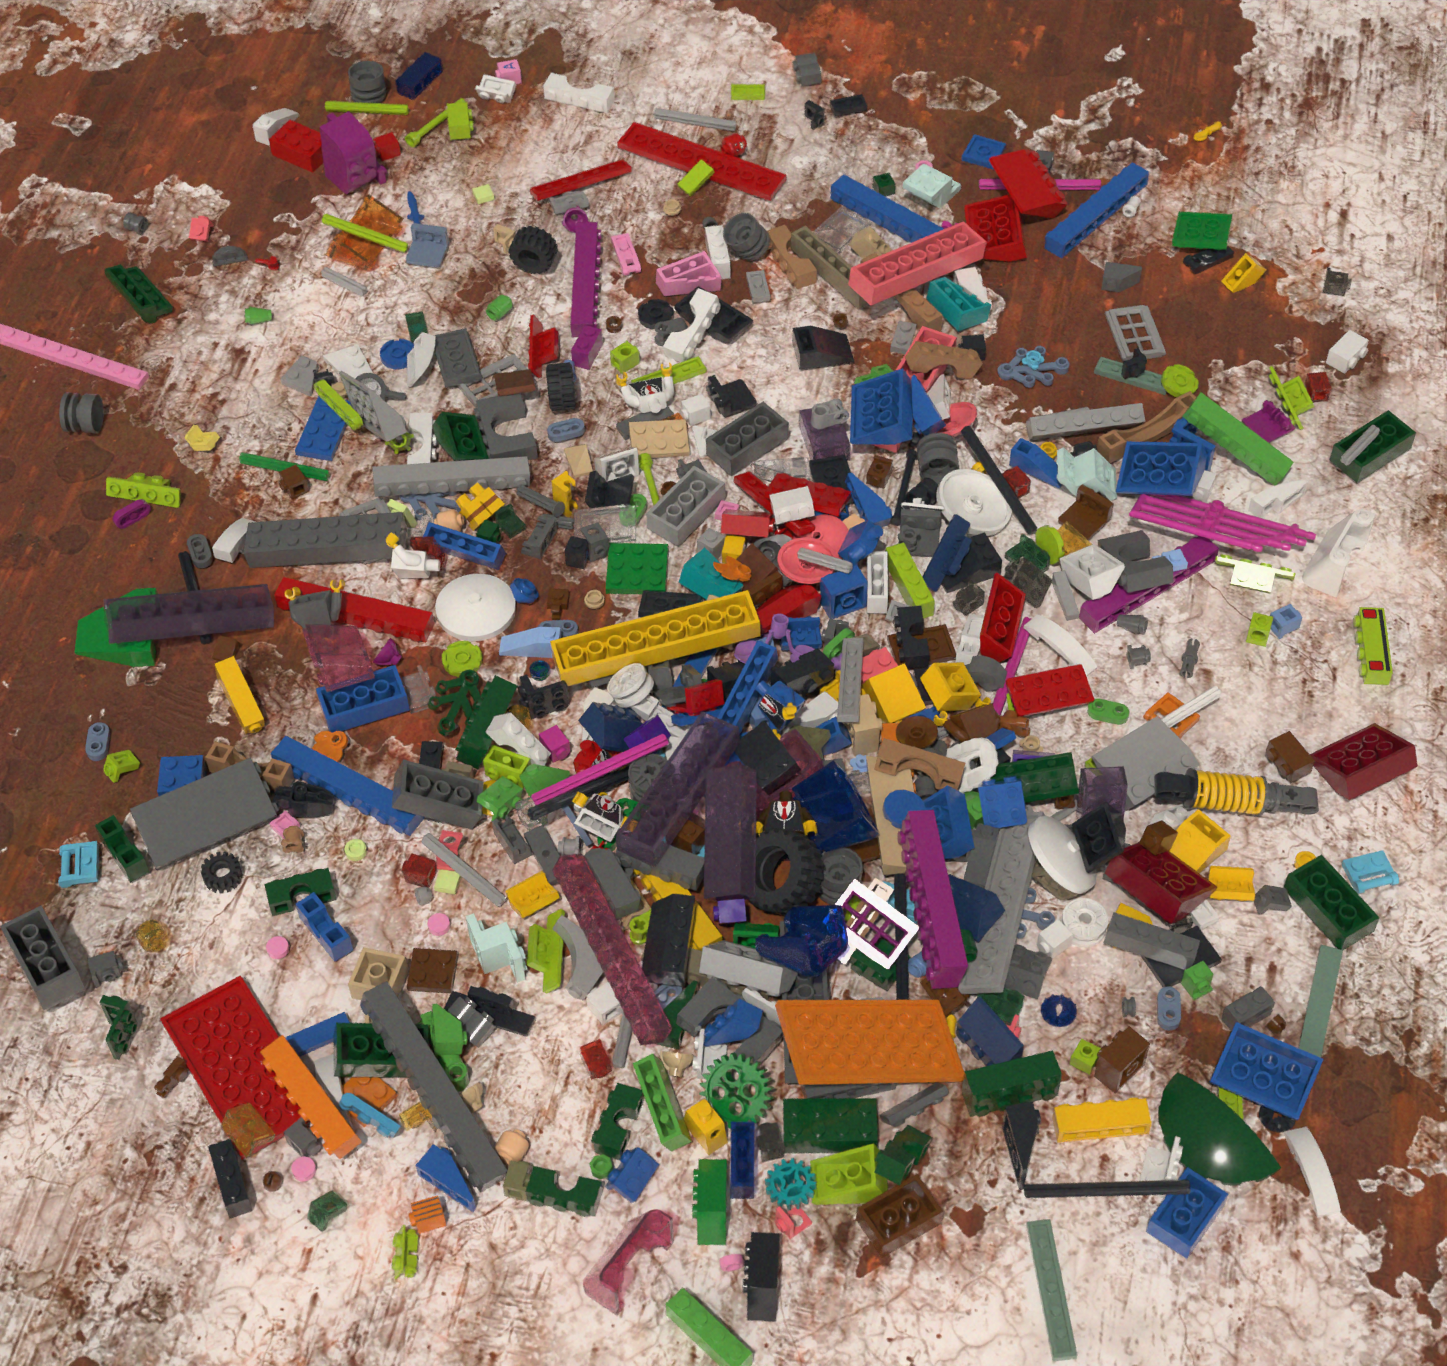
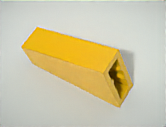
M234 656L215 663L217 680L245 734L260 731L265 726L264 718Z

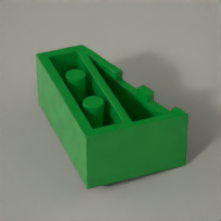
M698 1159V1169L693 1171V1183H698V1186H693V1201H697V1204H692V1218H697V1245H726L727 1159Z

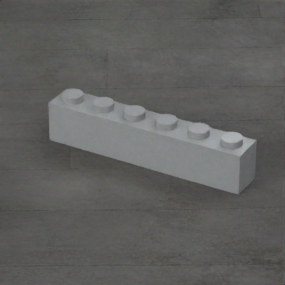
M1139 403L1030 417L1026 421L1030 441L1138 427L1145 422L1143 405Z

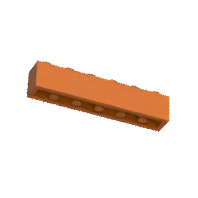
M283 1035L260 1051L265 1058L262 1063L269 1072L274 1070L277 1075L274 1077L275 1081L281 1088H287L289 1092L286 1096L293 1105L297 1103L301 1109L298 1110V1113L305 1122L311 1121L313 1124L310 1127L311 1131L318 1139L320 1137L324 1139L325 1143L322 1146L330 1156L335 1154L341 1159L362 1143L356 1132Z

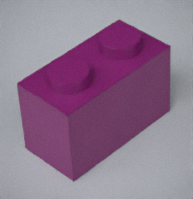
M584 325L571 349V357L575 367L590 370L603 346L602 329Z

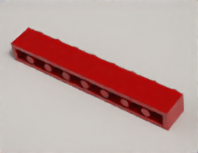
M283 577L274 597L277 607L283 610H290V599L285 596L287 589H291L293 595L292 588L298 587L301 592L300 596L328 590L334 593V590L329 587ZM340 590V593H342V605L339 619L336 622L391 634L395 637H404L413 641L427 642L435 625L433 612Z

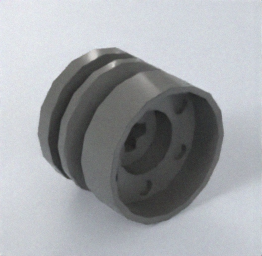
M360 61L349 67L348 77L351 98L354 102L380 103L385 99L384 70L379 63Z
M749 213L737 214L724 227L723 238L725 242L741 259L753 261L767 251L770 244V235L753 215Z
M65 392L62 396L59 410L60 424L63 431L79 432L82 430L83 433H99L104 417L101 396L99 394L87 393L81 396L80 393Z
M932 433L919 440L917 455L919 474L922 479L928 477L937 484H940L948 473L959 469L957 443L952 436L944 433Z
M648 754L631 763L628 771L631 800L646 805L653 798L668 797L672 800L674 793L673 770L671 763L666 758L658 754Z
M843 847L830 848L824 851L820 860L824 861V868L822 869L824 879L820 882L822 887L817 894L821 900L831 905H835L854 879L859 883L862 882L863 865L861 858L856 852ZM855 894L852 895V897L849 899V901H848L846 904H848V903L851 901V899L855 896Z

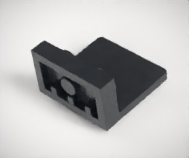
M596 470L590 472L585 503L597 516L629 506L634 476L629 474L606 481Z

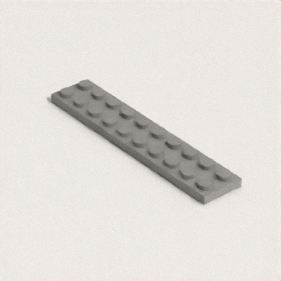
M1043 811L1026 813V824L1002 827L999 830L984 889L996 893L1006 911L979 942L975 941L977 957L974 961L968 963L958 988L961 994L998 993L1004 990L1036 860L1029 841L1028 829L1030 824L1037 818L1045 816Z

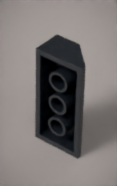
M671 894L652 903L640 982L685 986L696 912L695 896Z

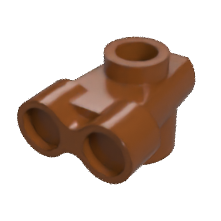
M1013 710L1005 711L1003 716L999 715L1000 723L998 730L1005 728L1014 731L1018 737L1022 738L1030 735L1029 718L1018 717Z

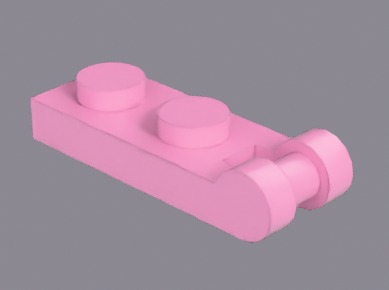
M629 234L611 236V242L623 276L629 275L631 272H641V266Z

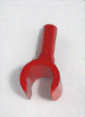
M271 256L270 259H255L256 263L268 265L270 270L275 271L279 267L275 256Z

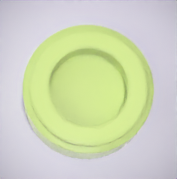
M360 839L350 840L345 845L346 857L351 861H359L367 854L366 845Z

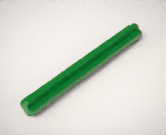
M242 452L239 456L240 463L283 471L286 468L297 465L304 477L327 481L330 476L329 470L245 452Z

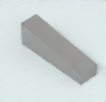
M1065 570L1054 572L1052 575V585L1066 620L1078 619L1079 611Z

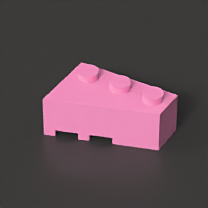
M705 251L656 269V284L664 296L689 294L698 286L708 292L721 290L722 277Z

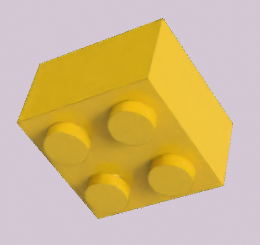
M963 662L933 663L920 677L937 711L968 710L981 696Z

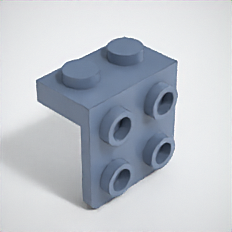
M412 223L411 233L413 241L406 256V263L440 267L449 245L447 227Z

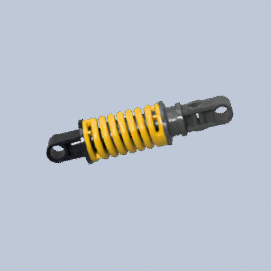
M1189 768L1185 775L1160 772L1154 776L1156 798L1182 801L1186 809L1196 807L1203 809L1205 807L1207 810H1229L1230 812H1245L1255 816L1262 815L1265 810L1269 812H1295L1305 815L1315 814L1319 811L1316 788L1279 785L1277 782L1268 783L1265 776L1252 777L1241 774H1220L1219 772H1204L1194 768Z

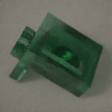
M508 504L495 512L496 523L499 524V528L510 539L526 530L525 523L514 513L512 504Z
M331 1190L311 1201L307 1219L312 1225L323 1232L327 1228L328 1221L345 1212L348 1204Z

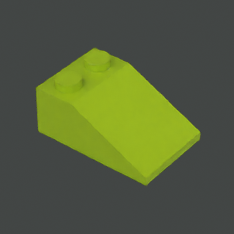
M874 1144L811 1160V1173L815 1174L814 1182H816V1189L813 1190L812 1204H864L888 1190L887 1179L875 1173L878 1164L875 1162V1159L880 1150Z

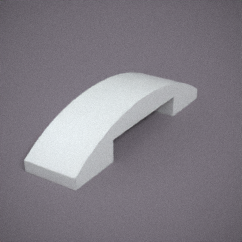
M1037 614L1024 625L1023 628L1037 640L1042 638L1069 662V666L1082 664L1086 677L1097 669L1094 660L1082 645L1055 622Z
M649 694L642 701L631 706L645 721L659 715L671 736L695 740V747L702 748L711 731L700 723L685 726L673 724L671 716L674 713L658 705L659 700Z
M334 1054L315 1060L317 1081L352 1127L349 1112L342 1111L339 1107V1102L344 1092L341 1077H334Z
M1307 1127L1285 1131L1284 1136L1291 1154H1295L1310 1190L1309 1198L1317 1218L1340 1213L1341 1210L1332 1177L1323 1154Z

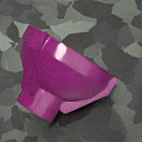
M580 206L570 208L564 213L562 225L571 232H576V222H588L587 214ZM573 214H576L577 218L572 219L571 216Z
M390 638L373 663L376 665L397 664L402 656L399 654L393 639Z

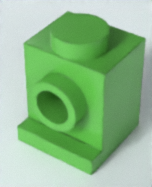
M1201 961L1184 971L1181 984L1192 999L1196 1000L1213 991L1211 982L1214 974L1205 962Z

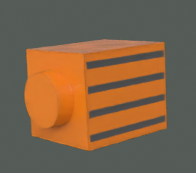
M438 1195L410 1203L413 1212L408 1213L412 1227L417 1226L418 1234L446 1226Z

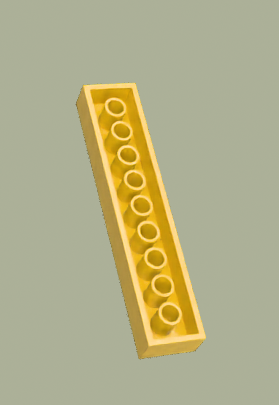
M746 590L552 640L550 645L560 681L564 680L567 686L616 674L620 669L633 663L648 666L759 637L760 620L749 591Z

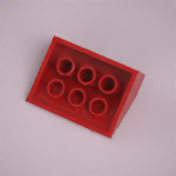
M1022 149L988 159L1022 214L1055 218L1068 205L1064 199V194L1059 191L1056 181L1049 175L1048 168L1041 162L1040 156L1036 151Z
M1010 194L964 205L966 224L986 241L983 259L1010 262L1027 258L1021 212Z

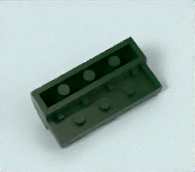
M120 264L105 268L106 278L143 321L156 323V316L173 311V306L138 266L125 269Z
M1072 752L998 764L996 774L990 777V779H995V782L1004 781V777L1016 776L1017 779L1021 778L1025 803L1079 794Z

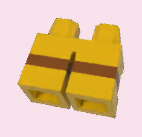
M478 482L468 490L474 497L472 501L465 493L456 500L457 505L461 509L459 514H462L470 523L469 527L473 531L504 505V502L489 487L484 489Z

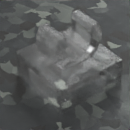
M853 770L851 774L847 775L851 792L850 796L870 793L867 772L860 773L859 770Z

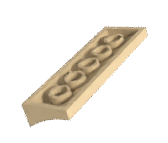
M866 755V767L883 875L905 873L906 864L902 862L901 858L902 845L898 843L897 839L898 831L901 829L891 825L892 822L886 820L882 808L884 800L889 793L895 790L914 792L911 770H902L895 776L876 771L874 767L877 757Z

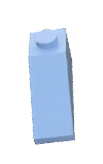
M536 627L501 637L499 655L553 658L550 641L561 638L560 627Z

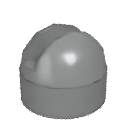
M415 888V897L419 905L430 902L433 896L430 888Z

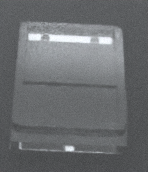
M841 207L815 229L813 233L839 255L850 245L854 234L871 226L872 222Z
M625 504L581 509L578 512H574V537L586 539L580 529L594 523H599L608 536V544L636 541V506ZM589 530L588 534L596 536L599 532L597 530Z

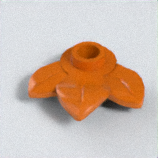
M730 556L726 557V564L713 562L716 571L722 573L721 575L726 579L744 582L749 581L751 578V569Z
M321 731L314 736V740L317 743L311 749L339 762L343 756V750L347 747L348 737L342 731H335L333 733Z

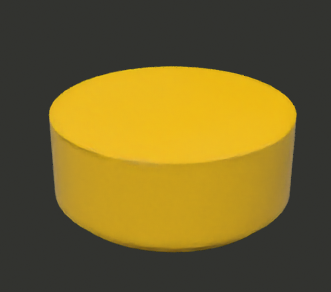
M1309 851L1299 852L1295 857V868L1303 866L1316 858V856Z

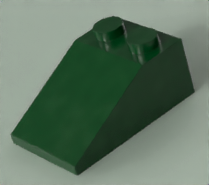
M452 412L440 413L432 425L437 442L454 460L489 459L475 415Z

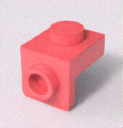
M205 216L192 217L189 239L208 242L210 227L213 228L214 224Z

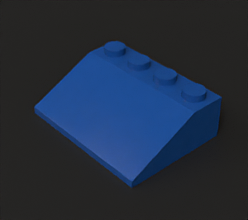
M903 368L852 385L851 444L895 445L912 439V382Z
M1127 441L1116 493L1193 496L1204 473L1207 453L1203 444Z
M1236 1022L1210 1083L1298 1121L1319 1073L1323 1059Z

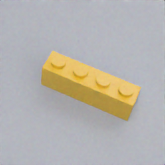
M1137 1097L1123 1101L1111 1099L1102 1103L1061 1104L1058 1107H1054L1052 1116L1057 1143L1149 1134L1152 1124L1147 1099H1139Z

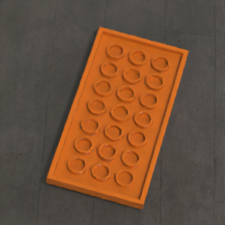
M778 1000L775 1004L799 1085L962 1082L964 1079V1070L939 1000Z

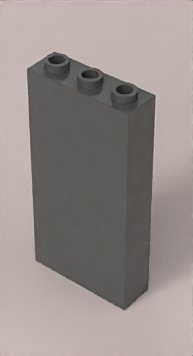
M250 757L130 809L156 870L272 821L277 817L278 807L276 803H272L267 793L270 790L266 781L262 782L259 777L261 770L257 762L253 763Z

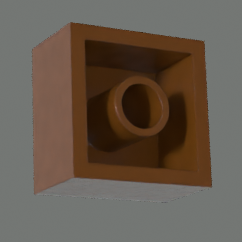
M1130 1026L1124 1031H1118L1112 1039L1113 1042L1108 1046L1104 1045L1097 1053L1099 1057L1095 1064L1094 1077L1115 1094L1145 1065L1150 1042Z

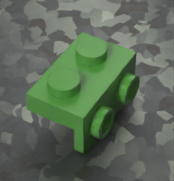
M502 776L479 794L476 802L493 812L491 821L505 819V816L511 810L517 809L520 806L523 788Z

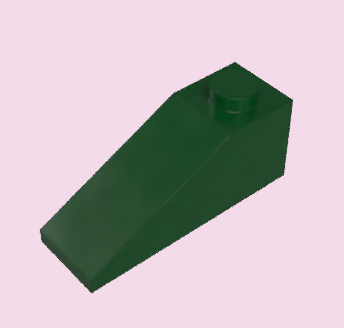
M692 981L659 1013L657 1021L652 1022L650 1034L653 1035V1044L680 1050L686 1031L676 1024L677 1015L698 992V981Z

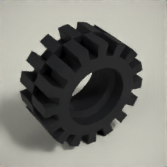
M216 852L217 856L214 857L211 854L209 855L210 860L207 858L204 860L205 864L201 865V875L207 889H212L214 893L219 890L220 894H223V890L226 889L228 893L231 891L230 887L235 889L237 888L236 883H241L242 869L237 857H234L232 853L228 855V852H223V855H221L220 852ZM228 868L230 870L225 876H214L218 869Z

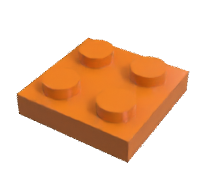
M351 1077L342 1086L344 1094L351 1093L379 1112L397 1097V1093L379 1077ZM351 1110L348 1111L350 1116L363 1127L367 1125L357 1118V1114Z

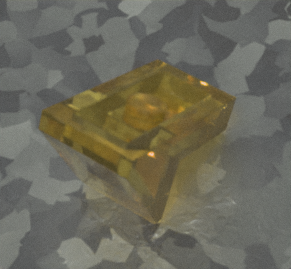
M420 1102L399 1114L401 1124L406 1132L419 1127L425 1120H427L435 1133L437 1131L432 1122V1115L428 1109L425 1110Z

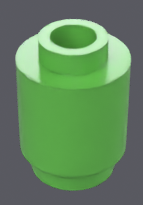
M499 295L487 306V316L494 321L501 319L512 309L511 299L506 295Z

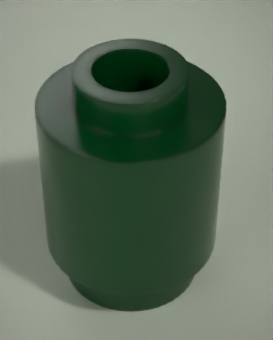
M960 929L967 963H970L977 957V947L972 932Z

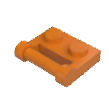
M1167 692L1146 711L1143 718L1150 721L1157 717L1156 714L1158 712L1166 716L1184 705V703ZM1194 712L1175 724L1178 726L1177 729L1170 727V729L1181 739L1199 721L1200 715Z

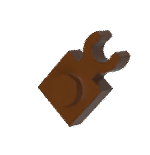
M176 1056L164 1071L163 1079L159 1080L154 1086L158 1096L164 1099L169 1094L171 1087L175 1088L179 1082L186 1078L189 1070L184 1059Z

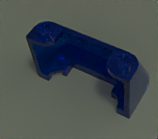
M835 760L792 788L795 794L793 800L800 801L801 807L807 808L816 822L818 832L815 834L816 839L813 841L820 851H834L873 840L880 835L858 789Z
M842 905L793 907L784 917V924L788 932L780 937H770L768 934H761L755 939V948L760 956L806 977H818L848 947V934Z

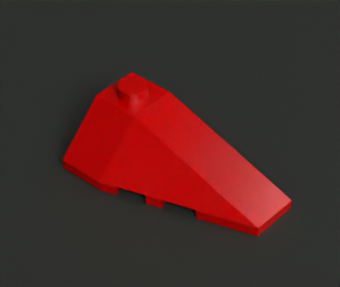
M794 584L781 589L756 609L760 620V635L769 632L772 618L775 614H783L788 618H805L817 613L821 599L820 593L811 584Z

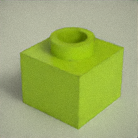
M1081 1039L1071 1055L1069 1065L1090 1075L1098 1061L1099 1056H1097V1053L1101 1048Z

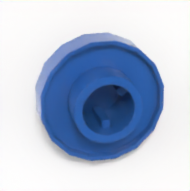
M515 578L510 585L512 594L519 603H533L538 597L535 585L527 579Z

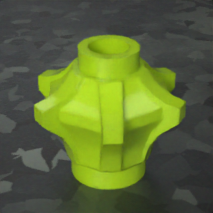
M406 432L400 435L403 438V442L398 443L396 438L385 442V445H390L395 450L394 454H398L399 451L405 449L410 451L412 449L410 442L414 434Z

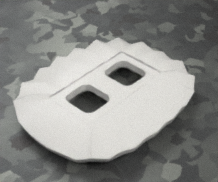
M973 738L947 749L946 757L966 763L958 791L962 793L971 791L982 784L983 780L990 779L991 776L996 774V767L999 764L995 745L989 739ZM980 757V767L971 770L970 761Z

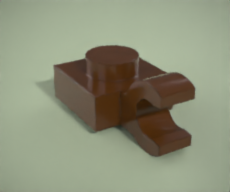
M549 588L547 609H551L552 620H560L561 609L567 610L569 589Z

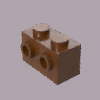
M1290 731L1268 742L1266 749L1268 759L1274 762L1279 768L1281 775L1286 777L1290 783L1312 772L1315 760Z

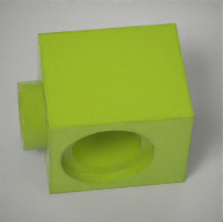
M626 341L610 351L611 365L623 374V372H627L640 364V352L636 346Z
M1253 612L1246 642L1266 647L1273 617Z

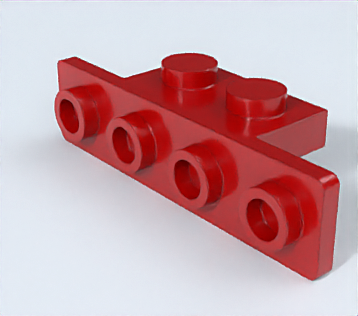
M532 314L530 315L528 368L531 369V372L537 378H541L542 364L558 358V330L553 327L543 331L542 323Z

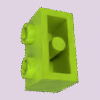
M467 102L447 104L450 140L471 138L470 131H474L473 121L470 120L473 119L472 109H468Z
M492 745L483 760L485 775L493 780H498L504 776L516 785L524 788L519 776L531 765V760L528 757Z

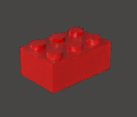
M289 119L269 138L271 154L277 158L312 173L324 163L321 134L316 130Z

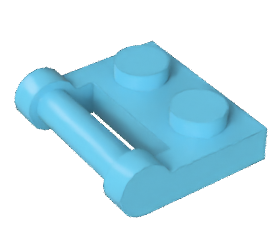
M97 841L60 846L61 876L58 881L60 887L67 888L73 884L98 882L99 845ZM75 854V874L70 875V856Z
M1383 850L1342 861L1341 865L1353 889L1358 894L1364 893L1367 889L1387 884H1399V876L1393 870ZM1385 874V876L1363 882L1361 881L1362 879Z

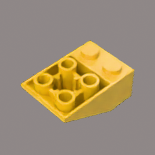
M1198 809L1176 829L1178 832L1177 837L1168 851L1198 873H1201L1228 849L1231 835Z

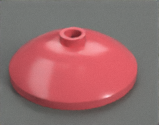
M969 402L950 404V417L943 419L947 426L936 433H944L952 437L962 434L961 430L963 427L971 426L976 419L977 409L975 405Z
M818 515L808 519L815 525V531L801 536L794 535L793 539L802 537L815 538L817 535H820L818 539L829 544L834 549L837 558L843 560L838 555V552L849 530L835 516Z
M809 537L796 538L785 543L779 550L777 558L778 567L786 577L803 584L819 583L822 577L835 572L834 569L798 558L797 552L802 547L837 558L834 549L822 540Z

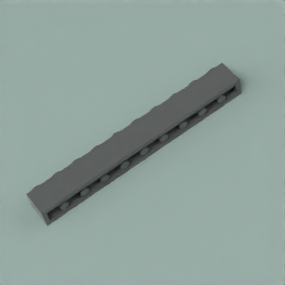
M386 981L364 992L360 1003L363 1013L369 1015L375 1032L377 1034L380 1033L384 1039L385 1048L395 1056L397 1067L400 1071L405 1072L411 1089L417 1091L422 1107L425 1110H429L434 1126L437 1129L440 1128L444 1134L446 1145L456 1153V1160L468 1172V1178L472 1186L477 1187L481 1193L504 1180L508 1170L389 983Z

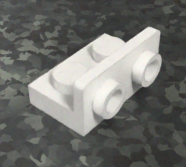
M703 1028L700 1030L699 1036H695V1050H698V1056L693 1057V1070H697V1079H705L702 1074L710 1073L707 1066H715L713 1060H721V1056L727 1055L728 1043L704 1046L705 1029Z

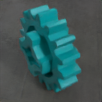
M791 1158L790 1163H786L782 1159L781 1166L774 1163V1171H767L769 1178L765 1179V1186H767L766 1194L770 1195L772 1203L778 1201V1207L786 1204L787 1210L791 1209V1205H795L797 1209H800L799 1203L803 1202L807 1205V1197H814L813 1190L816 1189V1182H814L815 1174L810 1173L811 1167L809 1165L803 1167L802 1160L795 1164L794 1158ZM801 1175L805 1178L806 1184L801 1180ZM775 1183L780 1188V1193L776 1190Z

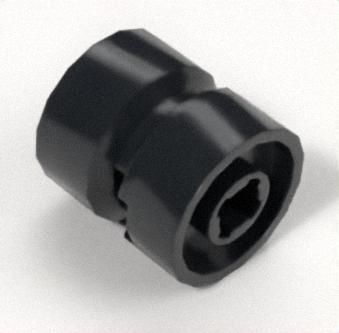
M924 478L916 487H913L905 494L906 503H913V498H922L925 505L933 504L937 501L936 492L939 485L931 478Z

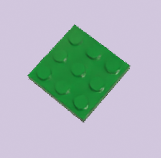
M1179 211L1172 246L1179 248L1193 247L1197 249L1212 248L1215 250L1227 249L1233 214Z
M609 543L606 594H642L644 590L666 592L668 544Z

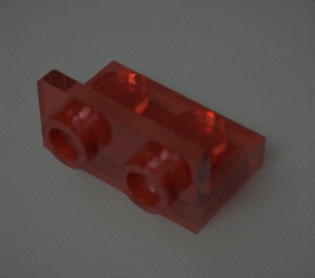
M410 537V545L413 551H424L430 559H439V571H442V565L445 564V553L441 551L440 544L436 542L435 538Z

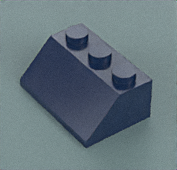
M592 702L578 720L601 749L617 752L629 750L624 738L642 724L637 717V713L629 707L622 708L618 705L612 706Z
M948 874L960 929L971 931L974 941L979 942L1006 910L996 893Z
M980 996L975 999L957 1021L956 1035L962 1043H966L973 1056L977 1060L980 1059L985 1066L1022 1058L1023 1043Z

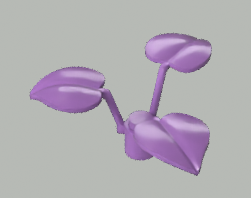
M775 614L772 618L769 632L760 635L761 637H767L766 644H769L772 636L773 638L780 639L786 635L789 650L793 653L790 656L791 662L800 660L798 659L799 656L815 650L806 645H798L794 649L790 638V630L787 629L788 617L783 614ZM744 640L740 642L735 648V658L746 664L756 641Z

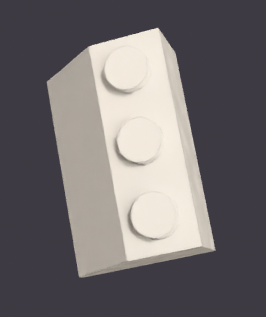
M1095 544L1060 558L1062 571L1065 570L1069 583L1092 600L1100 599L1110 593L1125 568L1124 563Z

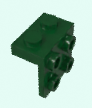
M880 937L874 944L887 956L895 948V946ZM855 950L852 953L850 969L888 991L896 981V960L887 969L863 952Z
M103 995L99 1003L108 1023L112 1024L106 1036V1043L113 1058L119 1060L122 1054L126 1053L128 1041L131 1035L135 1034L138 1023L128 1001L115 995L111 997Z

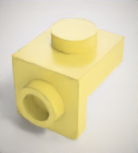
M193 425L185 435V439L194 451H209L215 447V443L220 438L217 432H202L198 425Z

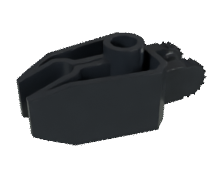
M297 781L293 783L292 787L277 786L274 793L276 796L273 797L272 803H276L277 807L288 809V813L292 817H322L332 813L334 795L323 787Z

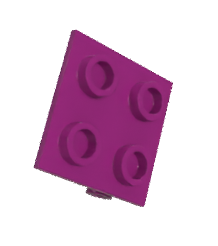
M1268 400L1263 402V409L1241 420L1249 429L1268 443L1296 429L1291 423V419H1288L1279 408H1276L1272 401Z

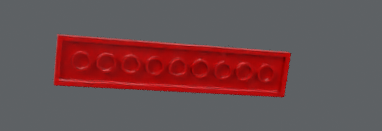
M633 122L617 142V147L686 172H689L700 160H703L714 169V173L708 178L709 180L769 201L773 199L787 180V175L637 122Z

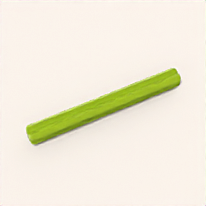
M325 102L326 111L333 112L349 111L354 113L408 115L409 113L408 105Z
M324 214L322 217V223L403 253L407 250L408 243L329 214Z

